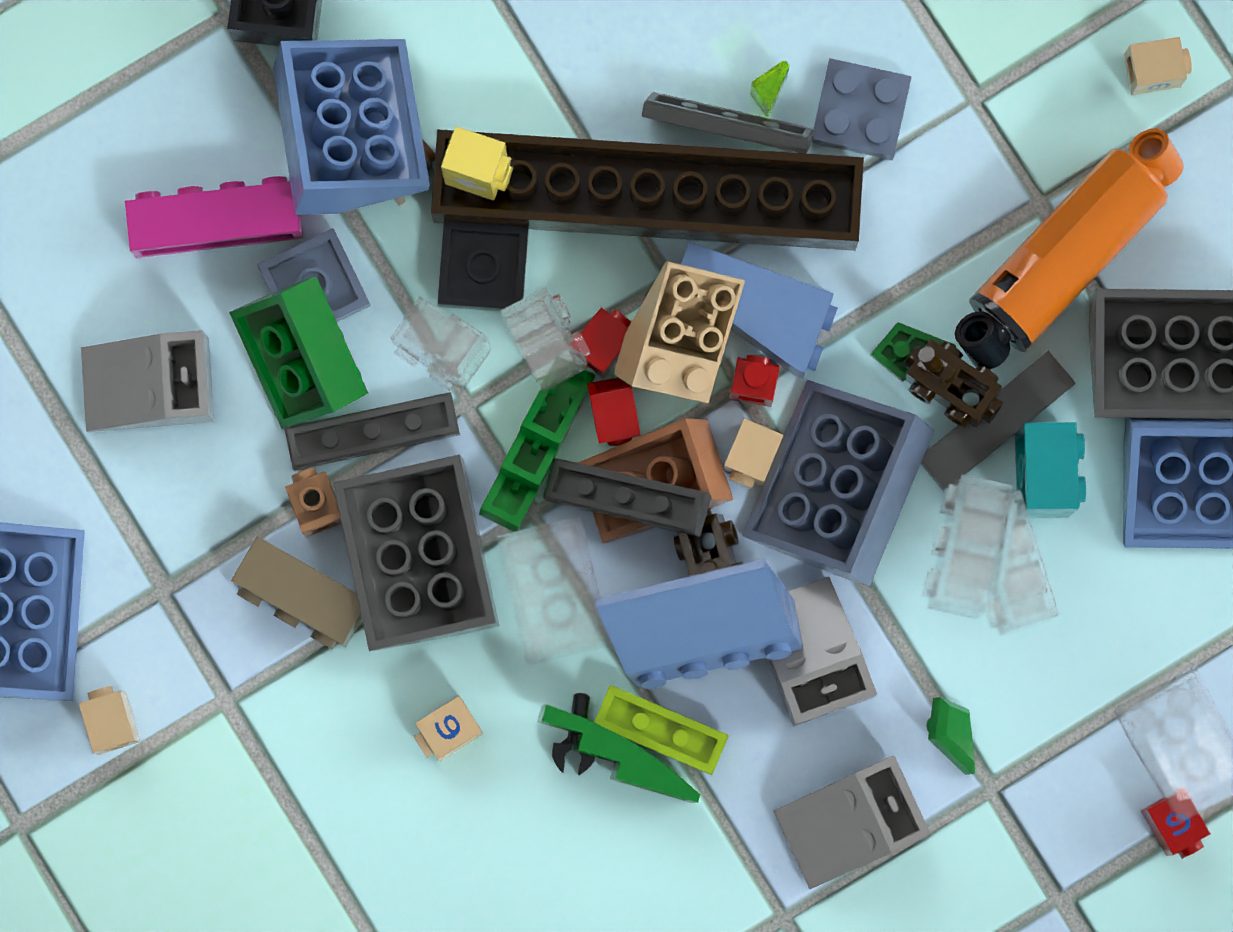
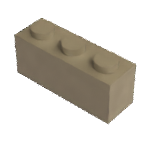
M258 536L231 579L234 584L240 587L236 595L259 607L262 600L277 608L273 616L296 628L299 621L311 627L314 631L310 637L332 650L336 643L346 648L362 621L356 592Z

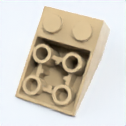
M666 261L625 333L614 374L633 387L709 403L745 280Z

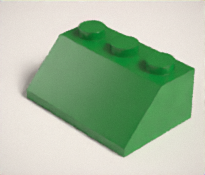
M316 276L289 285L229 312L281 429L333 413L368 394L361 373L354 362L344 335L328 304L326 294L322 290Z

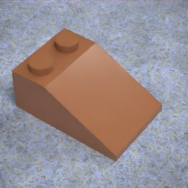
M682 419L578 462L584 465L706 492L712 495L708 507L711 509L734 500L708 420ZM593 512L602 543H608L656 528L655 526Z

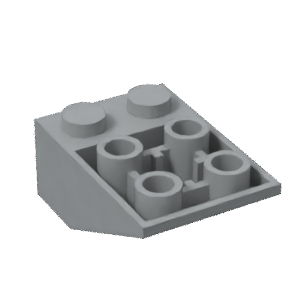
M203 330L155 334L81 347L86 432L214 422L209 338Z
M828 576L788 591L795 600L803 649L791 651L792 654L784 659L769 660L793 727L875 697L877 692L863 654L830 577Z
M895 755L773 810L809 890L931 835Z

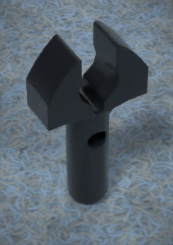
M575 693L571 713L587 719L590 696L586 693ZM569 731L568 737L561 743H553L552 758L561 773H564L565 756L572 750L578 735ZM579 753L581 755L579 776L592 766L595 761L594 756Z

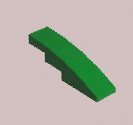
M557 356L521 424L519 433L500 467L497 478L480 508V516L515 533L518 532L588 393L587 383L594 381L595 374Z
M547 704L541 705L537 719L538 723L578 734L573 751L614 762L610 780L690 803L699 802L700 794L670 767L632 741L589 719Z

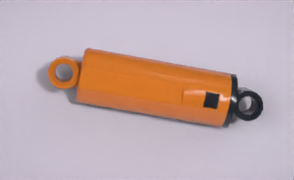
M1155 128L1139 133L1130 143L1129 153L1120 149L1111 150L969 299V303L975 312L966 315L960 320L954 334L956 341L975 367L980 364L991 370L1000 366L1009 356L1010 346L1020 352H1026L1166 204L1168 195L1165 186L1172 184L1180 177L1184 164L1169 136L1163 130Z

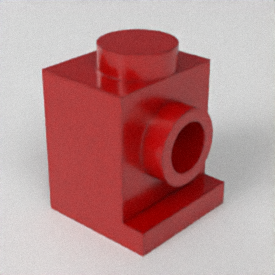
M747 355L746 359L738 357L730 400L771 407L775 395L779 365L772 364L771 359L763 356Z

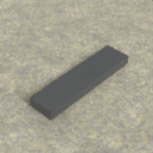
M657 92L651 93L644 101L641 117L807 154L812 145L815 133L813 128Z
M1047 351L1001 389L998 399L1003 401V405L990 423L982 420L977 428L970 423L965 428L956 426L925 452L921 465L944 492L947 491L1010 439L1024 423H1029L1073 387L1076 382L1054 356Z
M451 392L284 428L294 471L460 435Z
M555 458L543 499L565 506L700 537L712 495L694 489Z

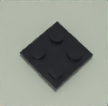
M444 221L438 307L523 313L529 226Z

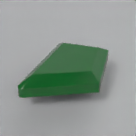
M897 322L870 356L903 383L906 381V373L908 371L904 364L915 347H925L930 339L939 345L945 340Z
M941 697L933 698L931 718L926 723V728L929 732L928 740L965 775L974 774L975 759L969 709Z

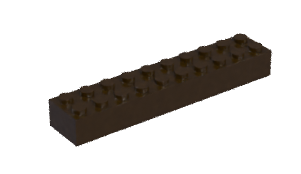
M437 129L431 216L434 223L444 224V221L529 226V229L851 251H856L859 242L864 157L475 132L504 142L507 157L511 158L510 166L513 169L505 191L498 189L495 199L491 200L445 184L441 166L454 130Z

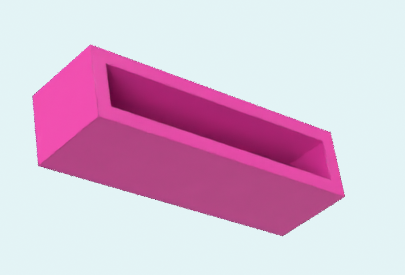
M274 176L261 180L262 185L245 186V182L232 181L220 184V190L203 191V187L189 186L179 188L177 195L161 196V193L158 191L137 193L134 200L125 201L130 252L135 258L304 239L301 215H295L290 181L287 182V177Z

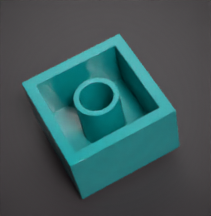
M1077 422L1024 423L1015 433L1017 519L1069 518L1079 509L1080 502L1086 501L1085 476H1078L1079 459H1084L1085 439L1083 433H1077Z

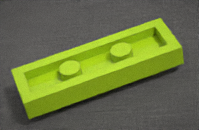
M612 685L609 686L594 721L636 744L709 775H713L729 735Z

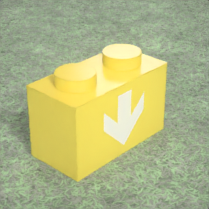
M455 126L441 169L446 185L494 200L498 189L506 190L513 167L510 166L511 158L507 157L504 142Z

